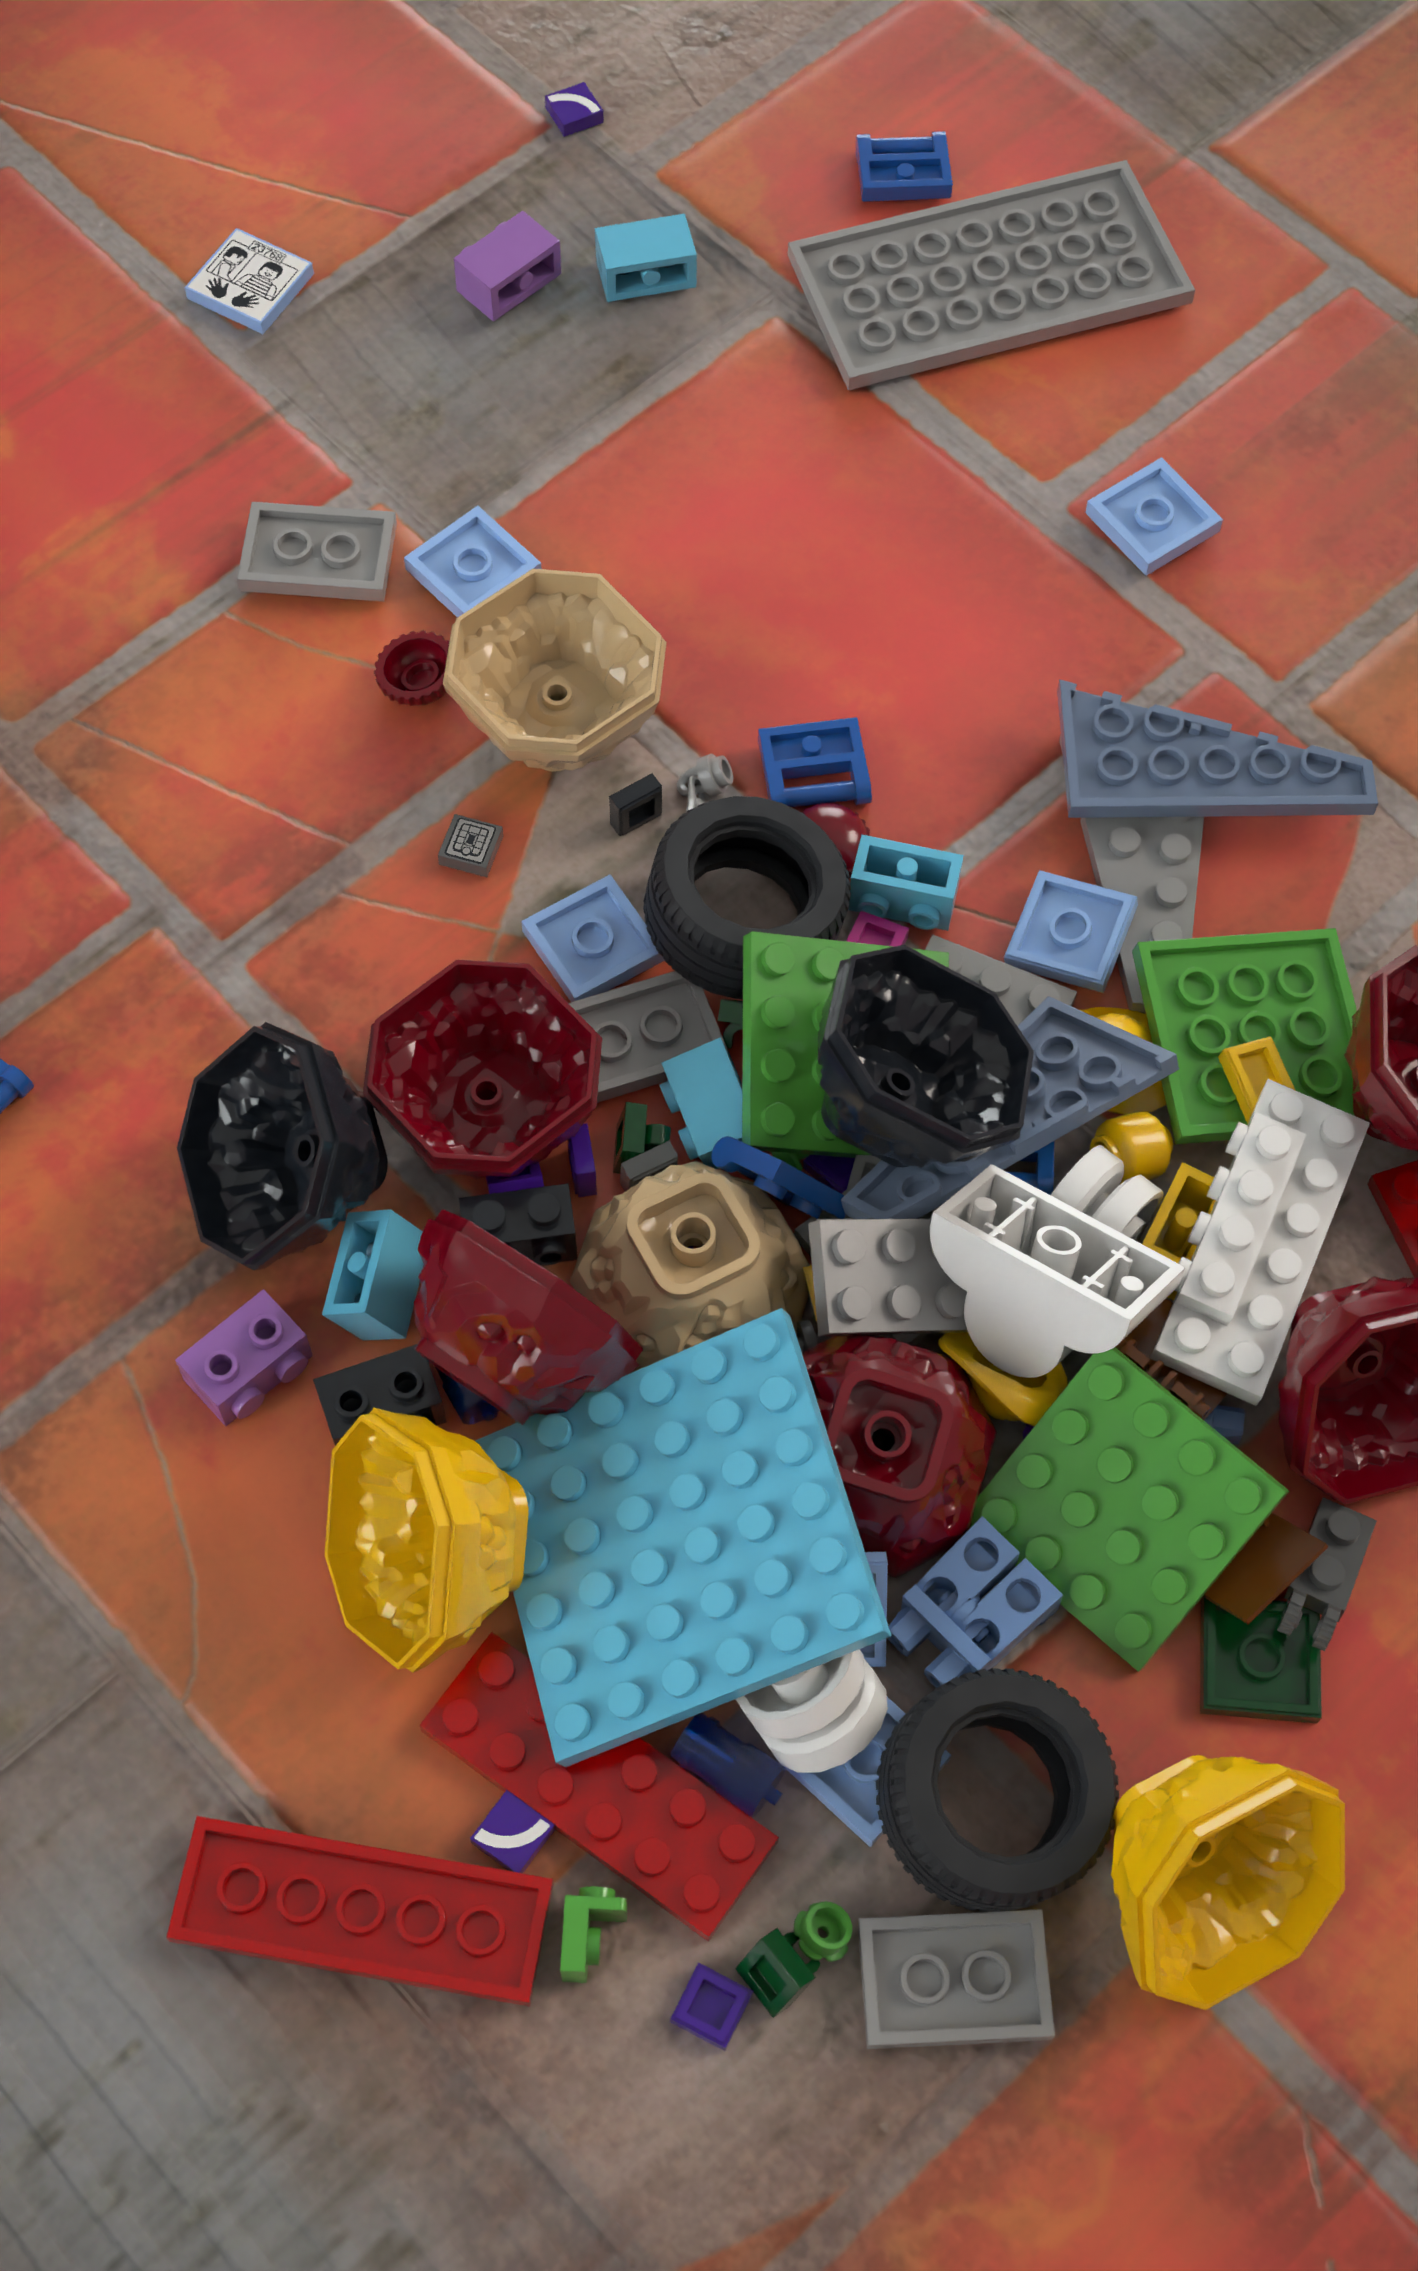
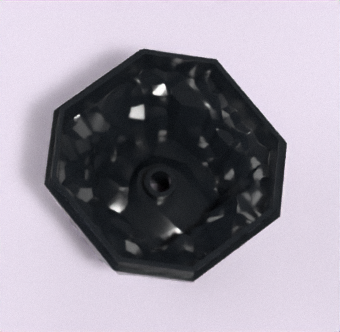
M906 945L852 955L849 959L840 961L831 992L822 1009V1020L818 1031V1064L822 1065L820 1086L825 1091L821 1114L826 1127L836 1137L896 1167L917 1166L919 1168L937 1161L943 1164L953 1161L965 1162L990 1150L1008 1145L1020 1138L1021 1128L1024 1124L1034 1050L995 992Z
M265 1022L261 1026H253L193 1080L177 1151L199 1238L204 1244L253 1271L265 1269L278 1259L290 1254L301 1253L309 1246L322 1243L327 1238L328 1233L339 1222L346 1221V1214L353 1208L364 1205L369 1196L383 1184L387 1174L388 1159L374 1108L366 1100L363 1092L358 1091L352 1081L343 1076L342 1067L333 1051L324 1049L303 1037Z

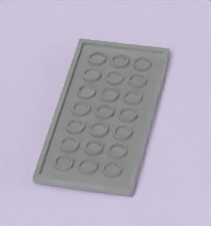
M1127 160L788 242V258L848 390L1191 304L1195 294L1193 284Z

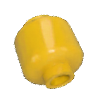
M1133 1112L1107 1119L1098 1126L1094 1139H1092L1090 1144V1150L1102 1145L1123 1161L1124 1175L1121 1183L1140 1174L1149 1181L1158 1178L1166 1172L1173 1151V1139L1170 1131L1162 1125L1158 1118L1148 1112Z

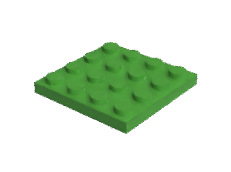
M1336 928L1137 942L1132 950L1152 1043L1177 1054L1179 1070L1161 1079L1175 1144L1230 1140L1238 1122L1248 1125L1218 1056L1223 1049L1269 1036L1274 1041L1296 1091L1354 1116L1352 1070L1344 1054L1353 1033L1352 1016L1356 1013L1357 1009Z
M753 931L743 936V1143L758 1150L846 1158H855L856 1155H871L836 1137L826 1127L822 1119L821 1109L825 1091L820 1086L822 1065L818 1064V1031L822 1020V1009L831 992L840 961L849 959L852 955L894 946ZM914 949L949 968V952Z
M1114 1347L1109 1351L1093 1353L978 1496L971 1527L983 1516L1020 1552L1016 1566L1026 1558L1063 1594L1060 1604L1139 1672L1148 1664L1287 1495L1289 1490Z

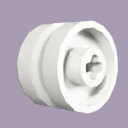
M1102 1145L1092 1148L1075 1164L1050 1196L1137 1241L1156 1213L1164 1194L1160 1188L1141 1174L1121 1183L1124 1175L1123 1161Z
M860 1649L735 1699L780 1765L797 1773H819L845 1764L863 1751L881 1729L888 1709L886 1689L874 1670L864 1659Z

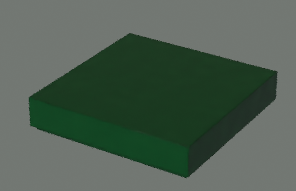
M1202 1597L1200 1714L1318 1723L1322 1718L1321 1650L1312 1646V1635L1320 1620V1614L1302 1607L1303 1614L1297 1628L1289 1636L1277 1631L1287 1601L1273 1600L1258 1616L1247 1624Z

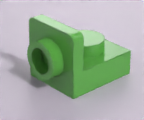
M588 1886L579 1888V1896L565 1895L560 1964L562 1982L587 1983L588 1965L599 1966L601 1927H590V1921L627 1922V1899L615 1897L616 1891L614 1889Z

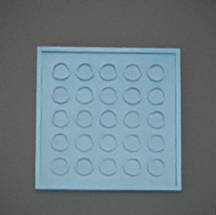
M783 1308L625 1375L601 1392L585 1393L567 1412L549 1415L535 1414L529 1417L524 1425L517 1422L475 1440L498 1468L521 1484L527 1497L528 1527L524 1573L520 1587L513 1591L557 1764L564 1767L570 1766L891 1637L792 1320Z

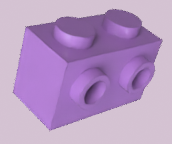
M522 210L507 222L500 223L494 231L475 244L467 246L459 255L454 257L457 292L494 322L561 275L560 241Z
M263 1289L175 1359L183 1380L217 1418L227 1426L237 1417L243 1419L256 1411L262 1404L264 1395L281 1381L287 1383L299 1376L306 1368L308 1359L313 1355L306 1334Z

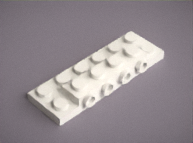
M1270 1079L1266 1081L1248 1125L1238 1122L1225 1152L1234 1156L1230 1168L1226 1169L1220 1166L1211 1183L1207 1197L1216 1200L1210 1214L1203 1211L1200 1212L1190 1233L1188 1242L1197 1247L1191 1260L1181 1257L1178 1263L1184 1266L1185 1270L1179 1285L1175 1289L1177 1295L1150 1359L1155 1361L1161 1360L1165 1363L1164 1365L1257 1406L1268 1384L1369 1127V1122Z

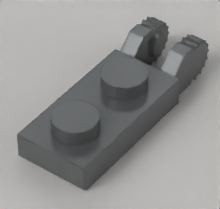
M1324 1497L1322 1498L1308 1533L1327 1543L1328 1548L1288 1586L1284 1596L1288 1601L1277 1631L1290 1636L1301 1620L1303 1614L1302 1607L1308 1608L1322 1615L1312 1635V1646L1325 1651L1337 1622H1339L1346 1610L1377 1520Z

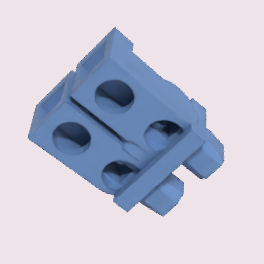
M983 1516L917 1584L903 1595L901 1611L889 1625L891 1637L887 1639L905 1656L908 1657L926 1639L941 1652L925 1668L924 1672L929 1682L935 1688L955 1677H960L962 1674L974 1673L981 1669L988 1671L995 1667L1039 1624H1044L1058 1611L1063 1594L1026 1558L1016 1566L1020 1552Z

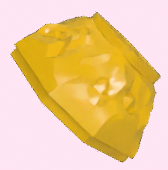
M373 1408L369 1414L360 1415L332 1449L325 1558L345 1626L397 1669L407 1668L414 1673L428 1666L448 1650L465 1645L476 1628L480 1627L481 1622L508 1598L509 1592L516 1591L520 1587L524 1573L528 1502L521 1484L498 1468L476 1441L460 1434L447 1432L434 1425L426 1417Z
M1194 1755L1134 1785L1120 1798L1113 1814V1819L1115 1820L1114 1852L1111 1876L1114 1880V1893L1119 1899L1121 1909V1929L1136 1980L1142 1990L1152 1992L1156 1996L1203 2010L1211 2008L1299 1958L1345 1891V1803L1339 1799L1338 1789L1305 1772L1293 1770L1280 1764L1260 1763L1243 1757L1208 1759L1202 1755Z

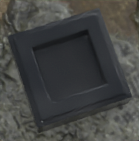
M653 773L609 796L610 824L619 836H624L662 814V785Z

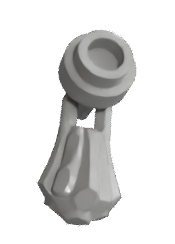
M708 754L698 758L696 767L688 769L680 776L677 782V790L683 797H688L686 813L688 810L705 803L704 792L709 796H715L725 792L727 785L733 783V772L728 760L723 755L716 757L714 754ZM689 779L688 787H686L685 783Z

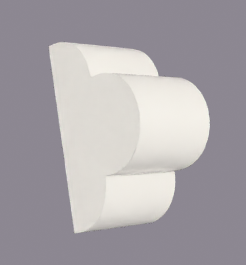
M992 1164L936 1209L932 1214L930 1223V1241L938 1263L951 1280L967 1291L964 1303V1320L973 1343L981 1354L994 1366L1018 1377L1034 1378L1045 1375L1055 1368L1072 1350L1090 1354L1111 1350L1177 1288L1185 1270L1184 1266Z

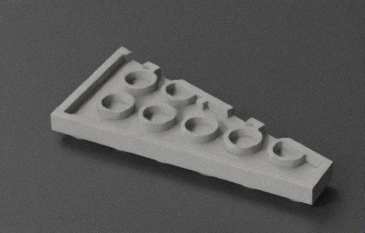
M1060 733L1059 743L1062 750V741ZM1204 817L1081 818L1080 823L1096 885L1137 896L1138 899L1136 912L1116 962L1129 1010L1146 1014L1132 950L1137 942L1192 938Z

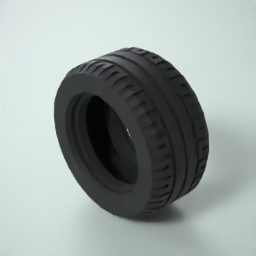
M732 796L712 800L688 810L687 813H683L678 820L671 824L664 837H662L653 861L643 901L646 929L658 953L664 957L663 959L673 970L687 981L713 994L743 999V936L753 931L837 940L849 909L851 896L849 872L834 842L819 825L802 812L781 802L760 797ZM721 868L751 870L772 879L788 893L797 909V917L788 924L771 929L743 927L719 917L703 902L695 886V881L706 872Z
M991 1668L988 1671L981 1669L974 1673L962 1674L960 1677H955L949 1682L942 1684L916 1703L899 1720L900 1723L894 1727L891 1737L888 1738L884 1745L886 1750L882 1751L881 1765L878 1766L877 1770L879 1779L876 1781V1790H878L876 1805H879L880 1809L877 1812L879 1820L883 1822L881 1826L883 1834H887L889 1839L887 1843L890 1849H894V1856L897 1861H901L904 1864L902 1868L908 1874L911 1873L914 1876L913 1879L918 1885L922 1883L926 1891L931 1894L935 1893L943 1901H950L951 1905L963 1906L964 1909L971 1911L976 1909L979 1912L1013 1911L1037 1904L1062 1893L1067 1888L1075 1885L1077 1880H1081L1088 1873L1087 1871L1097 1863L1096 1858L1102 1856L1105 1850L1104 1846L1108 1844L1112 1836L1110 1831L1114 1830L1115 1827L1113 1814L1117 1805L1116 1801L1119 1800V1790L1116 1789V1785L1119 1784L1118 1775H1115L1117 1767L1115 1760H1111V1747L1107 1746L1105 1742L1107 1738L1104 1733L1099 1732L1097 1728L1099 1724L1096 1719L1092 1720L1089 1716L1090 1712L1085 1707L1081 1708L1079 1706L1080 1701L1075 1696H1069V1691L1062 1687L1057 1688L1056 1683L1049 1679L1045 1681L1042 1676L1036 1674L1029 1675V1672L1023 1670L1015 1672L1014 1669L1007 1668L1004 1670ZM980 1726L1010 1731L1032 1746L1048 1769L1054 1794L1051 1821L1037 1846L1028 1853L1005 1857L983 1852L961 1837L944 1813L937 1785L941 1757L958 1731Z

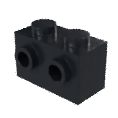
M569 1183L459 1198L461 1217L470 1220L538 1265H553L578 1259Z
M417 1344L313 1379L335 1446L359 1416L369 1414L373 1408L426 1417L436 1426L446 1423L443 1402L428 1360L414 1350Z

